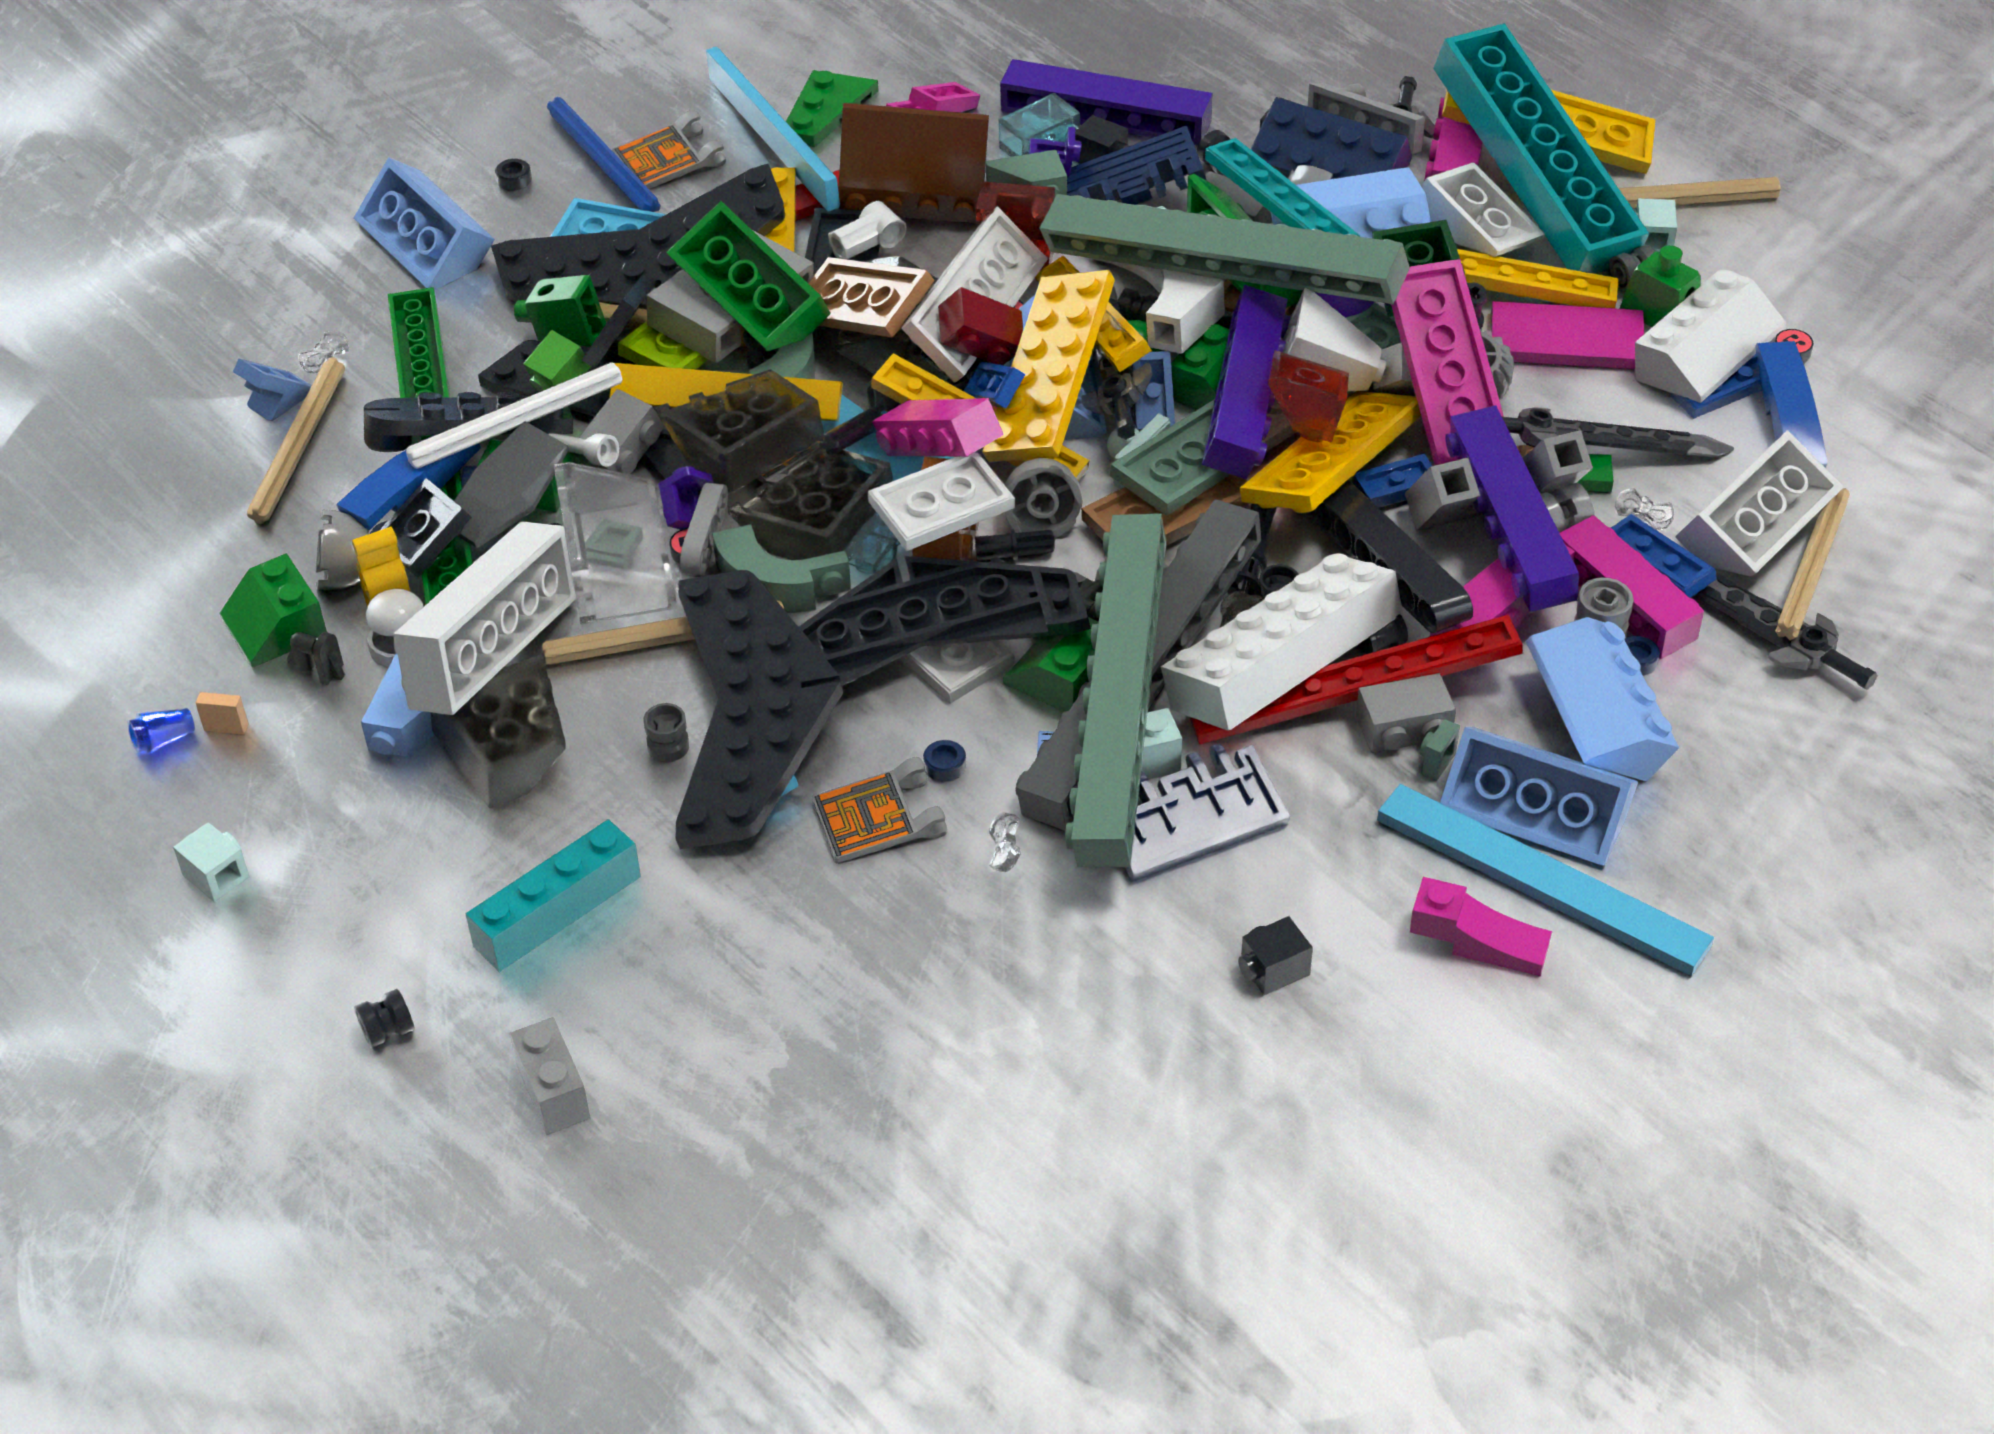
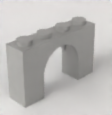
M755 232L807 283L810 282L813 278V262ZM684 270L677 272L675 276L646 295L647 325L678 343L684 344L687 348L701 353L702 356L712 362H719L741 345V325L717 302L708 298L709 294Z
M1581 430L1543 439L1532 451L1522 457L1539 493L1548 492L1551 494L1554 489L1577 483L1593 468ZM1468 458L1429 467L1405 493L1416 531L1483 515L1482 511L1476 512L1473 502L1480 494Z

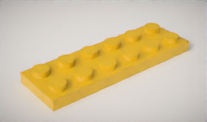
M1446 89L1442 116L1456 122L1470 124ZM1551 90L1599 161L1622 167L1628 171L1647 174L1652 161L1656 119Z
M1110 270L1041 277L1011 366L1026 375L1007 408L997 407L995 415L1004 435L984 446L982 452L988 462L1059 457L1115 282Z
M1356 391L1240 487L1242 502L1258 504L1261 508H1291L1298 513H1307L1315 510L1320 503L1336 492L1342 484L1354 476L1358 470L1374 459L1380 451L1392 443L1395 438L1421 417L1417 398L1415 396Z

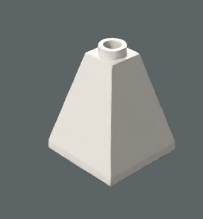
M1304 288L1290 319L1285 336L1281 338V340L1286 341L1283 355L1279 363L1276 362L1277 365L1281 366V372L1276 386L1271 388V390L1276 391L1277 395H1281V393L1301 394L1368 390L1372 381L1379 383L1383 376L1386 361L1380 359L1382 348L1315 292Z

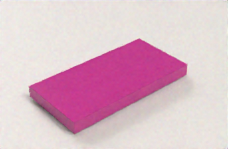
M1493 301L1491 309L1492 337H1502L1503 345L1510 347L1513 362L1635 369V342L1644 335L1643 310Z

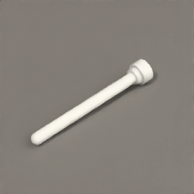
M596 433L587 439L549 434L568 445V452L582 454L594 465L609 467L616 462L619 456V443L612 435ZM497 435L490 439L504 441L510 435Z

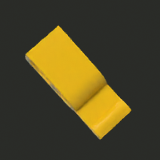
M392 527L352 540L358 562L356 563L367 608L370 601L377 594L385 590L404 589L410 591L407 575L400 558L396 535Z

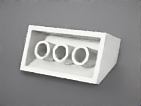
M1720 269L1635 342L1636 381L1679 396L1681 395L1682 397L1686 396L1691 400L1701 403L1756 354L1755 346L1757 343L1770 342L1785 328V320L1753 279L1738 275L1733 271Z
M1787 430L1675 537L1689 552L1713 568L1752 577L1844 486Z

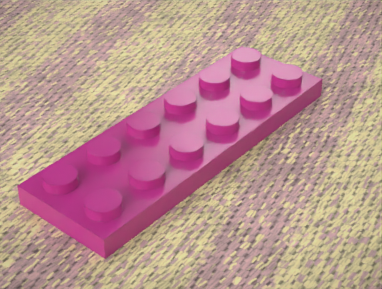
M1460 259L1411 266L1394 304H1391L1435 465L1457 460L1456 457H1450L1445 441V435L1450 433V416L1496 405L1501 416L1504 417Z

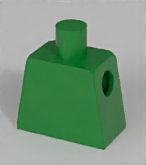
M1672 245L1664 246L1660 249V252H1654L1636 267L1621 302L1620 309L1643 310L1644 324L1653 327L1701 286V275L1697 270L1681 263L1683 252L1680 248Z
M590 275L542 279L536 284L527 300H518L514 307L516 321L532 323L538 341H543L549 332L553 330L577 345L591 347L606 325Z

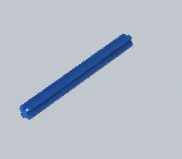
M555 97L553 101L547 103L550 115L640 210L651 212L660 210L661 204L658 202V198L563 98Z

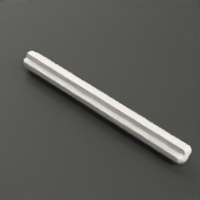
M609 363L411 445L406 449L408 461L415 469L421 468L519 427L524 421L531 422L617 386L622 382L621 371L614 363Z

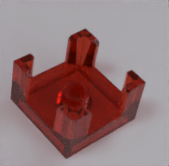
M983 181L976 205V221L982 222L998 206L1048 258L1041 270L1052 263L1054 253L1050 252L1040 227L1055 199V187Z

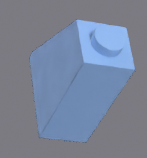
M396 653L361 721L367 748L370 751H376L385 755L410 756L476 701L482 693V688L454 715L408 709L405 691L401 684L402 675Z

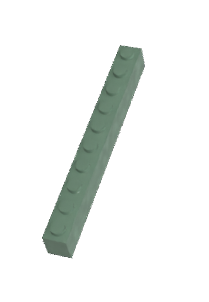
M1057 194L1040 227L1050 252L1303 291L1306 288L1316 293L1394 304L1410 269L1403 243L1389 239L1379 240L1359 237L1354 234H1336L1323 232L1318 229L1308 230L1288 227L1283 224L1273 225L1253 222L1248 219L1238 220L1219 217L1213 214L1189 213L1178 209L1168 210L1148 205L1118 203L1114 200L1090 199L1079 195Z
M1162 514L1112 515L1110 532H1104L1103 551L1107 561L1100 562L1099 580L1100 586L1103 587V592L1096 593L1095 610L1096 616L1099 618V624H1092L1091 642L1092 648L1095 649V655H1089L1087 659L1088 680L1091 681V687L1084 688L1083 709L1084 713H1087V719L1079 723V743L1083 750L1082 754L1075 755L1074 761L1075 778L1079 782L1078 788H1071L1070 809L1071 813L1074 814L1073 823L1066 824L1065 832L1067 849L1074 850L1077 867H1131L1166 550Z

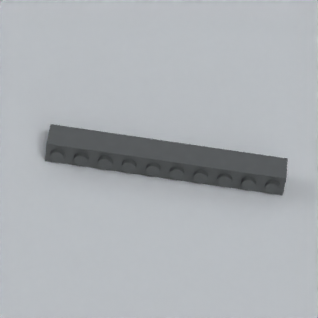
M1215 499L1206 513L1199 515L1195 529L1187 540H1183L1180 543L1176 556L1168 568H1163L1148 709L1165 685L1161 666L1175 658L1181 650L1190 648L1237 578L1238 572L1243 569L1261 542L1259 512ZM1086 681L1082 685L1077 700L1069 711H1065L1061 715L1057 729L1049 741H1044L1041 744L1037 758L1029 770L1024 771L1019 776L1015 788L1023 816L1065 831L1066 824L1074 821V814L1071 813L1070 792L1071 788H1078L1079 780L1075 778L1074 761L1075 755L1082 754L1083 750L1079 743V723L1087 719V713L1085 714L1083 709L1084 688L1091 687V681Z

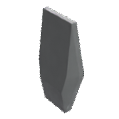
M524 421L471 473L456 496L454 502L472 517L458 537L479 548L534 511L568 453V445Z

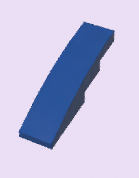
M1795 341L1757 343L1755 349L1766 415H1771L1775 441L1788 430L1826 468L1828 462L1821 425L1808 376Z
M480 443L418 469H415L410 464L405 450L361 481L336 504L340 512L354 517L366 529L371 530L390 510L396 512L426 478L441 489L481 449Z

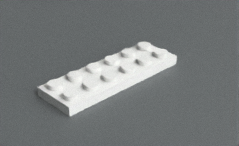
M997 206L988 213L901 329L956 383L967 373L977 357L941 344L938 305L960 287L1014 307L1048 258Z

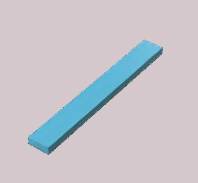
M719 48L707 49L706 58L711 82L787 167H795L796 177L828 212L839 208L837 177Z
M1402 784L1398 785L1378 810L1377 821L1690 976L1694 974L1713 945V936Z

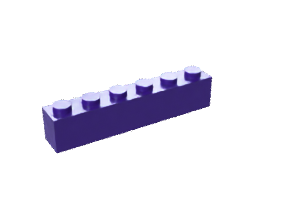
M1016 59L1011 60L1000 82L1002 112L1082 125L1092 115L1128 128L1129 134L1152 138L1187 126L1194 145H1199L1201 139L1206 135L1212 120L1213 93Z
M1244 284L1231 316L1202 465L1247 480L1253 465L1260 467L1267 449V444L1263 443L1262 440H1265L1272 422V417L1266 415L1271 412L1277 394L1271 388L1276 386L1281 372V366L1277 365L1276 362L1279 363L1286 345V341L1280 338L1285 336L1290 322V316L1285 315L1288 299Z
M1494 405L1450 416V433L1445 435L1448 453L1450 457H1456L1457 460L1469 459L1480 494L1473 502L1476 512H1483L1487 536L1490 540H1496L1500 563L1504 569L1509 568L1511 571V581L1516 597H1523L1529 612L1578 601L1579 572L1497 406Z

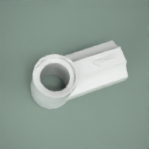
M875 201L863 209L859 219L828 233L829 244L838 259L847 260L878 244L884 248L896 246L904 238L907 227L885 204Z

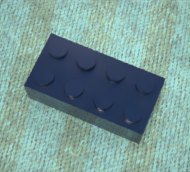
M1275 97L1251 146V150L1286 178L1289 177L1292 169L1295 172L1297 166L1300 165L1314 166L1333 174L1331 179L1407 168L1412 159L1407 136Z

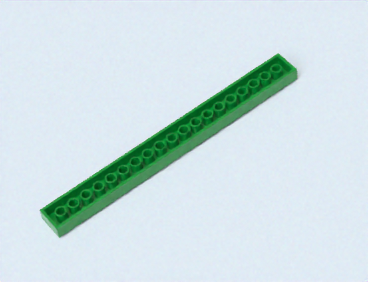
M434 287L387 294L400 398H418L420 393L426 392L438 393L442 397H450ZM433 435L412 436L411 445H414ZM460 470L440 489L453 501L462 489ZM458 536L453 538L437 556L435 562L424 570L422 580L425 604L429 603L473 564L471 544Z

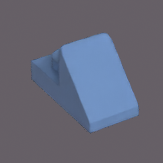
M1170 351L1149 352L1132 364L1133 371H1135L1144 364L1149 363L1153 372L1144 394H1139V400L1134 404L1135 428L1139 431L1158 413L1170 419V427L1175 424Z
M240 358L233 370V373L246 380L244 386L252 390L247 406L268 420L277 419L304 400L312 386L289 371Z

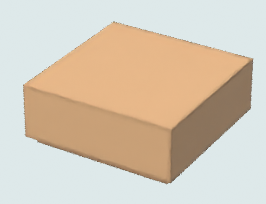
M207 692L199 693L195 703L204 731L245 735L249 723L241 696Z

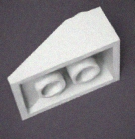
M1474 162L1428 177L1422 185V189L1426 193L1431 222L1447 220L1453 240L1457 244L1496 257L1540 241L1545 236V233Z

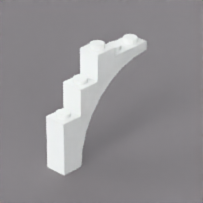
M1099 260L1115 264L1136 273L1149 281L1160 293L1158 300L1146 312L1148 345L1151 348L1182 354L1225 314L1224 284L1221 279Z

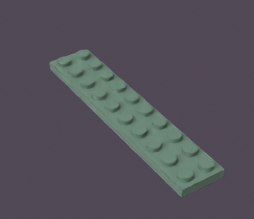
M1374 303L1362 313L1346 317L1349 322L1382 349L1401 343L1395 317H1388L1386 309L1377 303ZM1356 391L1276 394L1272 410L1266 415L1272 417L1265 440H1262L1263 443L1267 444L1266 452L1341 404ZM1215 399L1113 462L1110 466V477L1167 516L1231 475L1202 465Z

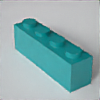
M607 819L465 913L473 947L498 972H501L639 879L641 874L636 843L613 822Z

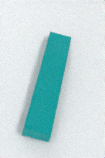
M1237 138L1205 148L1206 161L1287 226L1308 230L1318 229L1323 232L1344 235L1354 234L1360 237L1358 233Z

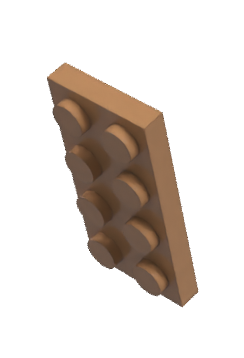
M828 257L808 284L822 296L831 313L819 326L893 337L902 328L904 321L915 306L923 300L925 293L935 280L927 270Z
M1229 475L1167 516L1124 487L1081 508V520L1103 540L1104 532H1110L1112 515L1162 514L1167 546L1191 534L1195 529L1199 515L1206 513L1215 499L1240 507H1245L1251 503H1244L1241 500L1240 487L1247 480Z

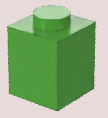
M553 330L549 332L523 363L531 377L529 380L530 384L538 392L583 375L591 367L582 361L585 354L579 345Z

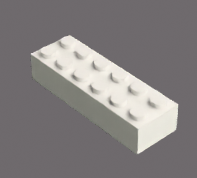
M520 522L393 633L394 649L398 655L402 675L401 684L405 691L408 709L454 715L576 599L564 526Z
M1335 553L1325 557L1322 563L1308 572L1297 575L1294 581L1280 590L1268 594L1263 601L1249 610L1240 612L1235 619L1221 628L1209 632L1204 639L1190 648L1181 650L1175 658L1162 665L1161 670L1170 709L1222 729L1231 730L1394 621L1398 614L1402 615L1403 610L1396 572L1377 566L1375 563L1363 562L1347 557L1344 554Z

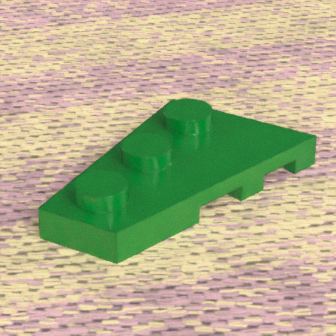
M813 70L786 122L808 147H816L839 127L843 103L860 104V101L866 96L872 98L879 91L878 80Z

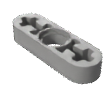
M705 483L703 485L681 550L680 569L682 574L704 576L714 549L712 533L720 531L727 509L728 489L726 485Z

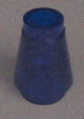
M188 708L137 713L136 718L127 721L132 745L138 753L147 751L150 754L195 731L193 717Z

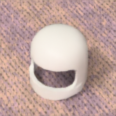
M404 589L385 590L377 594L368 605L366 621L371 630L369 631L367 642L370 656L377 664L389 667L395 654H388L378 650L374 646L375 638L379 634L394 636V632L424 607L420 598L410 591Z

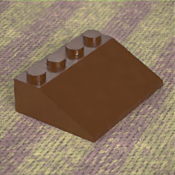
M843 103L839 169L840 205L838 209L863 210L870 203L880 201L898 217L981 224L989 115Z

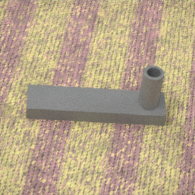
M1320 81L1309 84L1308 107L1407 136L1411 154L1422 151L1425 117L1367 98L1365 89L1358 83L1342 88Z

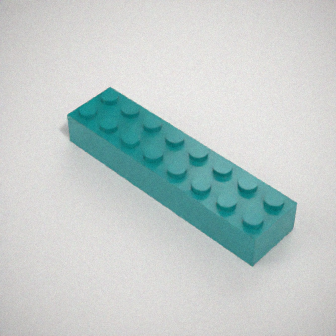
M1503 23L1444 39L1433 68L1539 228L1545 233V237L1566 268L1596 274L1609 270L1608 266L1611 257L1622 253L1630 255L1633 249L1644 246L1650 233L1506 24Z

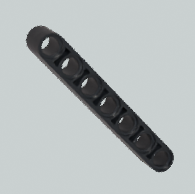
M1349 480L1320 503L1315 510L1306 513L1353 559L1375 563L1377 566L1394 570L1396 572L1402 607L1428 632L1436 633L1471 620L1473 617V605L1464 587Z

